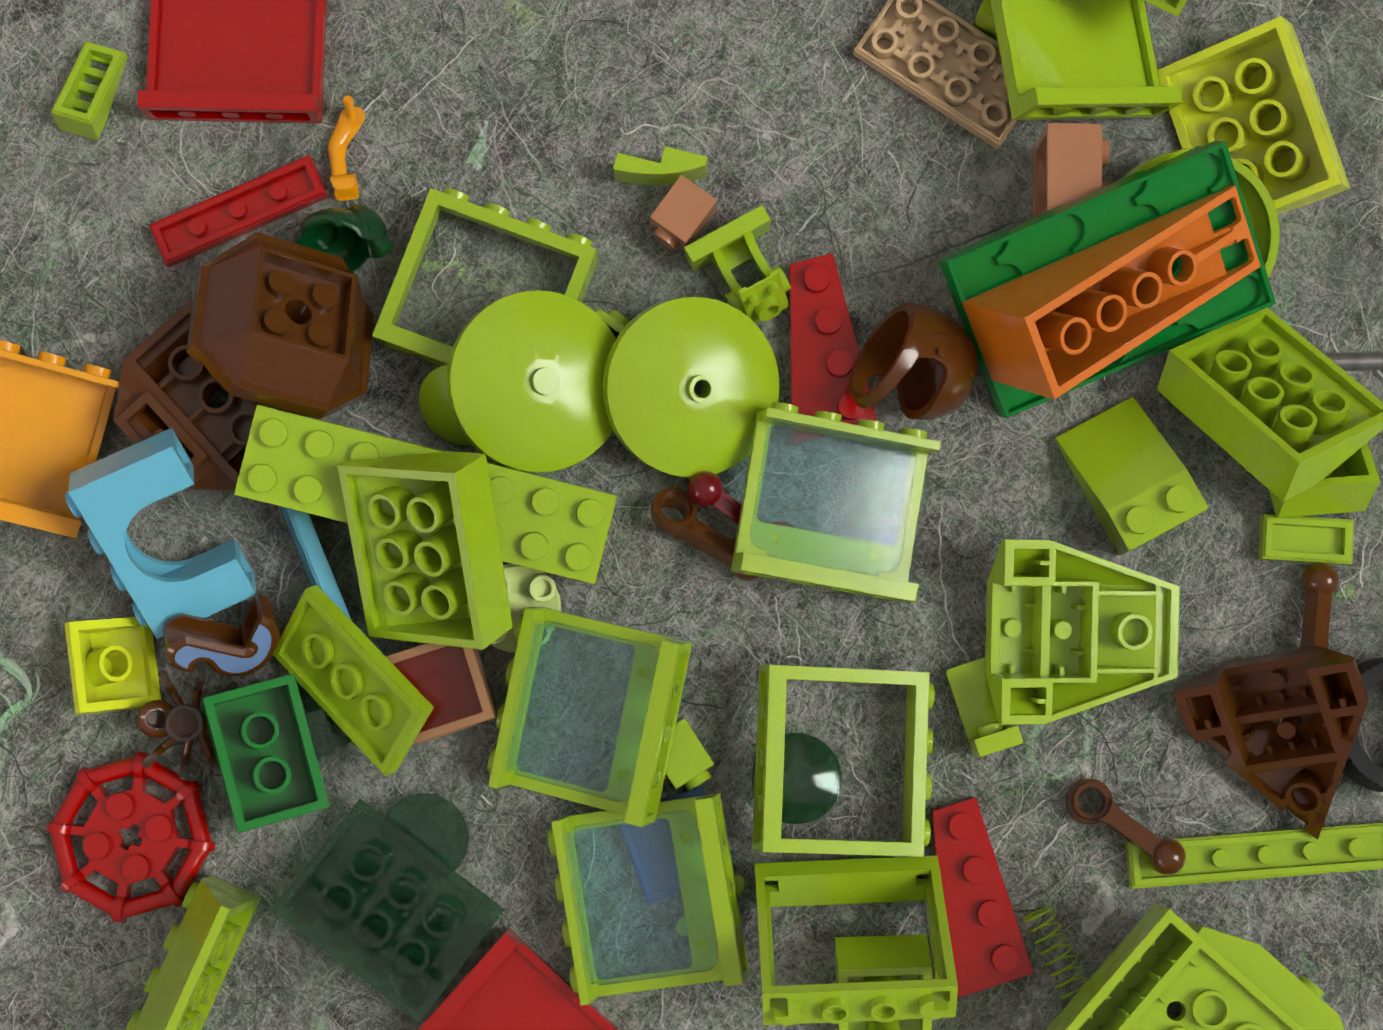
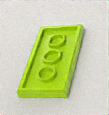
M318 585L307 587L304 590L279 638V644L273 656L290 674L294 673L296 681L384 776L393 774L398 770L434 707Z

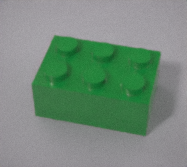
M294 673L201 699L235 832L242 833L330 807Z

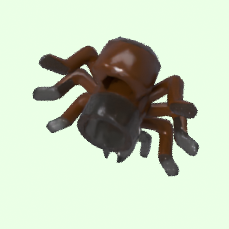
M200 668L197 672L191 705L183 702L165 670L158 672V676L175 706L163 700H154L147 702L139 709L137 724L145 735L152 738L170 736L142 761L144 768L151 766L177 741L184 742L179 778L185 781L188 778L193 741L197 737L214 775L217 777L221 776L216 757L206 737L210 734L204 711L201 714L199 712L202 689L207 673L205 669ZM231 682L220 693L237 689L238 684Z

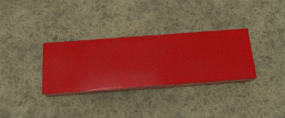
M309 154L148 226L165 265L170 268L329 198V195Z

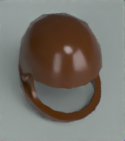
M901 303L883 318L865 342L852 370L848 384L849 395L857 406L865 409L877 404L897 385L900 408L907 418L934 420L952 414L963 404L973 388L977 373L974 343L968 332L953 317L927 305ZM884 376L871 391L864 395L869 377Z

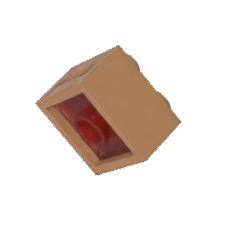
M425 643L386 656L434 707L412 746L497 719L498 710L478 649Z

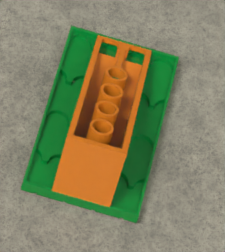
M1215 140L1207 145L1197 146L1146 171L1140 170L1066 206H1058L1007 231L1001 230L938 260L943 275L947 279V285L959 316L962 318L964 329L968 332L974 343L977 363L989 394L992 396L991 399L997 415L1004 418H1009L1051 399L1055 400L1067 392L1276 304L1225 141Z

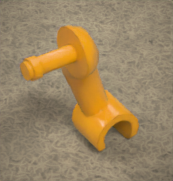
M347 95L342 100L345 109L340 113L327 147L332 173L330 181L337 201H349L359 198L357 177L355 173L347 174L345 156L347 146L365 121V112L362 108L354 106L353 98Z

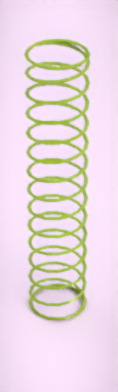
M1053 907L1041 908L1024 917L1022 922L1034 920L1044 914H1054L1045 923L1029 930L1028 933L1049 925L1059 924V927L1052 933L1033 942V944L1054 936H1065L1056 945L1040 952L1038 955H1043L1059 947L1070 946L1067 952L1057 959L1045 963L1044 966H1048L1061 959L1076 958L1070 965L1052 973L1049 977H1054L1066 970L1081 969L1073 978L1056 985L1055 988L1080 979H1086L1087 982L1088 978L1078 977L1083 970L1081 966L1071 967L1078 957L1075 955L1065 956L1071 951L1072 945H1060L1067 935L1065 933L1054 934L1060 929L1061 923H1049L1056 915L1054 911H1051ZM1048 909L1047 911H1045V912H1043V913L1036 914V913H1038V912H1040V911H1042V910ZM1085 983L1077 990L1063 995L1060 999H1065L1079 992Z

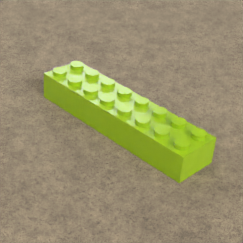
M258 404L234 495L348 523L337 468L338 464L348 461L443 452L444 450ZM487 462L503 562L595 584L617 495Z

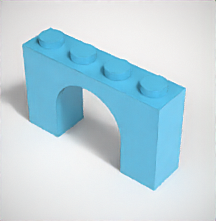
M173 428L71 472L68 492L65 493L66 502L76 518L82 516L89 526L88 537L94 550L99 555L105 553L112 564L110 572L116 586L120 591L127 589L134 601L132 602V609L138 622L142 627L149 625L156 639L164 636V625L168 620L183 613L205 618L244 601L257 593L255 573L235 539L182 561H163L150 557L138 549L131 540L127 528L132 518L141 509L194 485V465Z

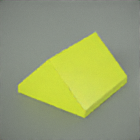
M136 617L64 623L75 714H101L142 707L147 702L161 700L154 638L149 625L142 627Z

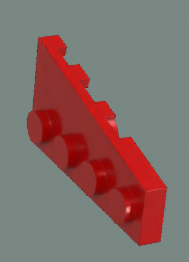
M833 253L790 264L791 404L799 407V414L815 416V411L833 412L842 415L841 422L857 425L858 420L861 419L877 421L874 406L865 409L860 408L849 395L848 384L854 364L860 353ZM866 383L864 395L869 392L868 383ZM791 428V447L832 436Z
M976 797L931 810L934 855H938L958 983L957 998L1034 974Z

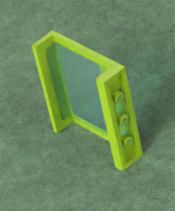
M773 402L771 408L767 407L757 412L731 572L900 603L916 602L919 584L908 582L927 457L929 453L940 450L941 441L926 439L927 432L918 429L901 428L900 433L885 431L884 423L873 420L861 419L858 420L857 425L841 422L842 415L833 412L815 411V416L799 414L798 406L787 403Z
M525 607L524 613L520 615L515 626L514 635L518 643L515 657L509 662L506 670L505 680L509 687L506 701L501 705L497 714L496 725L500 731L497 746L493 748L488 759L487 770L491 773L488 787L497 789L508 785L517 786L625 815L624 823L638 827H644L656 822L693 643L546 607Z
M721 793L661 801L656 822L644 827L624 823L625 815L606 810L567 815L551 821L552 829L548 831V846L553 857L557 856L559 874L555 877V889L558 900L564 902L567 920L563 921L562 933L566 947H571L574 965L570 967V984L573 992L579 993L580 1006L590 1005L596 998L723 980L724 986L727 987L743 985L749 978V963Z

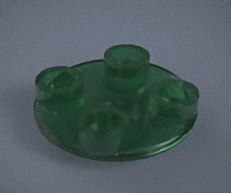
M803 733L785 734L782 822L790 824L809 823L825 815L835 804L842 785L841 767L834 752L820 739ZM755 762L752 768L751 776L753 792L755 783Z

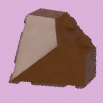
M1312 646L1228 661L1176 687L1173 694L1187 732L1200 743L1205 740L1225 757L1224 763L1278 808L1282 810L1286 807L1305 823L1303 828L1318 840L1369 701L1355 657L1321 646Z

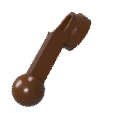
M666 488L657 493L650 509L655 525L665 533L675 534L674 539L689 543L731 568L735 541L695 518L697 505L690 499L688 493L678 488ZM666 507L674 508L682 514L683 519L677 521L670 520L664 516L661 509ZM733 572L737 578L744 581L758 578L757 576Z
M1316 562L1304 570L1301 578V583L1306 593L1302 638L1299 649L1312 646H1321L1329 649L1328 637L1332 594L1338 587L1339 577L1331 565Z
M1083 779L1075 782L1069 788L1065 798V805L1069 815L1074 820L1087 825L1100 822L1105 823L1145 852L1149 857L1151 866L1158 873L1172 875L1183 868L1186 861V853L1183 846L1171 838L1160 839L1119 809L1113 801L1110 790L1104 783L1096 779ZM1086 788L1096 790L1102 798L1101 809L1094 815L1084 813L1078 804L1079 794Z

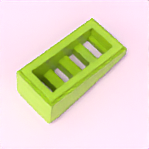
M88 41L84 42L50 112L60 130L96 141L99 139L105 127L128 58L126 52ZM93 61L109 67L107 71L90 67ZM86 78H88V79L95 80V81H98V82H101V83H100L99 86H97V85H94V84L87 83V82H85V80H86ZM80 95L93 98V100L88 102L79 98Z

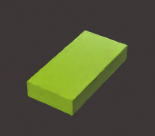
M1273 514L1260 515L1258 560L1352 565L1354 520L1303 516L1277 518Z

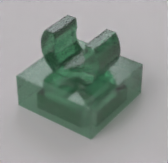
M323 709L305 714L317 760L334 754L333 746L342 747L352 741L347 735L337 737L333 734L332 724L334 721L330 716L325 718Z

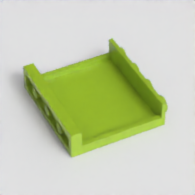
M990 0L1012 120L1156 118L1183 103L1180 86H1160L1143 0Z

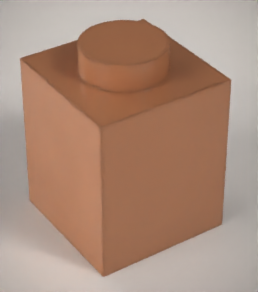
M681 175L650 216L651 228L655 230L652 234L653 237L670 250H674L677 246L684 251V247L696 241L716 214L717 200Z

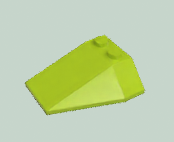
M1002 539L987 580L985 674L998 724H1048L1177 678L1180 586L1051 540Z

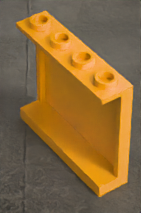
M0 340V520L77 539L81 517L76 518L73 515L65 499V493L68 492L70 473L96 462L115 391L119 387V381L110 379L112 372L110 369L85 363L83 371L66 367V357L39 350L36 359L19 354L21 345Z

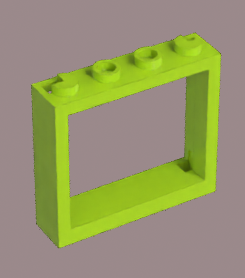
M445 187L444 191L440 192L430 188L372 337L380 345L439 367L448 364L452 346L396 326L441 210L578 260L565 295L581 303L584 300L599 261L597 249L591 247L593 244L591 240L581 235L568 233L566 238L550 232L552 227L540 220L527 218L526 222L511 218L509 217L510 211L499 205L486 202L485 206L481 207L468 202L469 196L458 190Z
M759 665L752 849L760 852L924 857V846H928L931 835L929 820L925 819L926 800L930 799L932 793V779L930 774L927 773V755H930L933 749V732L928 727V709L933 707L935 690L933 683L929 682L930 672ZM787 680L907 685L902 841L781 837Z
M938 855L754 863L763 1025L840 1024L855 1021L888 1022L903 1019L935 1020L956 1017L958 983ZM928 874L927 878L916 879V875ZM765 881H778V885H765ZM925 901L936 979L776 986L771 907Z

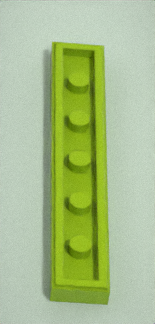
M1383 822L1323 826L1318 840L1304 828L1171 838L1178 841L1186 853V861L1183 868L1172 875L1158 873L1151 866L1149 857L1145 852L1131 842H1125L1129 888L1132 889L1383 869Z

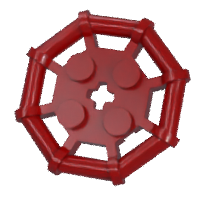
M138 751L133 757L94 768H81L76 772L77 779L52 822H47L46 832H50L62 879V883L59 886L65 894L71 892L112 916L113 922L124 923L126 918L172 905L175 907L181 906L189 887L209 853L215 851L216 842L211 840L199 793L202 787L197 780L191 782L157 761L146 767L142 761L149 756V753ZM131 775L134 777L131 790L109 795L102 785L103 783ZM150 778L176 793V795L166 802L146 790L147 779ZM91 793L98 803L86 824H72L87 796ZM182 804L184 805L192 838L181 837L180 829L177 830L174 818L177 817L175 810ZM135 824L140 828L137 835L143 840L140 846L133 844L127 848L123 844L124 837L121 834L123 829H130ZM70 834L83 836V851L88 857L89 863L81 870L78 869ZM179 848L190 849L175 878L172 879L166 870ZM96 871L118 883L117 896L109 894L86 879ZM154 877L162 888L158 891L130 898L132 883Z

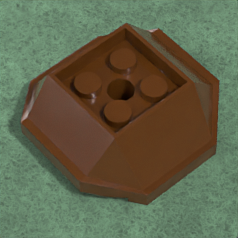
M256 232L202 265L197 273L186 352L198 364L203 363L213 378L232 396L323 419L343 407L361 400L367 393L374 315L362 295L357 275L348 269L343 258Z
M189 300L123 359L119 380L118 403L115 405L113 421L134 444L173 428L194 465V485L185 488V490L235 493L256 406L261 403L235 397L229 393V399L223 407L217 409L212 407L211 398L213 393L224 387L213 378L203 363L198 364L186 352L193 300Z

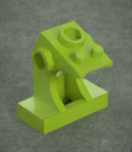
M763 205L684 247L685 258L693 272L713 262L729 293L724 295L726 303L743 312L755 324L761 321H769L778 316L782 310L789 307L785 292L791 289L790 283L781 267L777 266L771 269L755 241V238L770 231L771 219ZM752 260L762 280L748 288L746 286L741 288L731 271Z

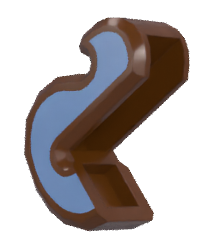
M255 593L240 627L182 613L168 620L163 628L168 662L174 668L186 672L195 671L197 669L196 663L205 661L216 673L228 677L247 676L263 668L273 656L279 644V628L275 610L269 598L260 593Z

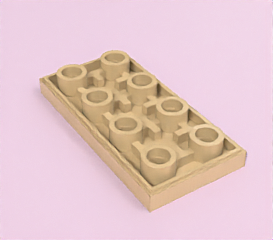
M888 0L853 51V56L997 150L1018 121L1012 120L998 42L934 0Z

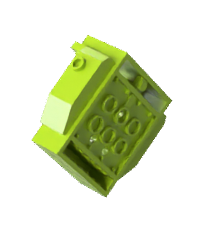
M1154 903L1046 1030L1345 1029L1339 1014L1321 999L1324 992L1304 975L1297 978L1260 944L1190 921L1186 924L1171 909ZM1178 1001L1182 1007L1181 1014L1177 1018H1169L1167 1015L1168 1005L1171 1002Z

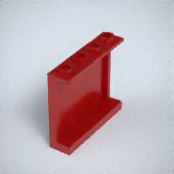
M151 0L146 90H138L137 108L149 120L322 124L327 0Z
M509 928L418 1030L619 1029L592 1004L580 1006L579 993L573 992L571 984Z

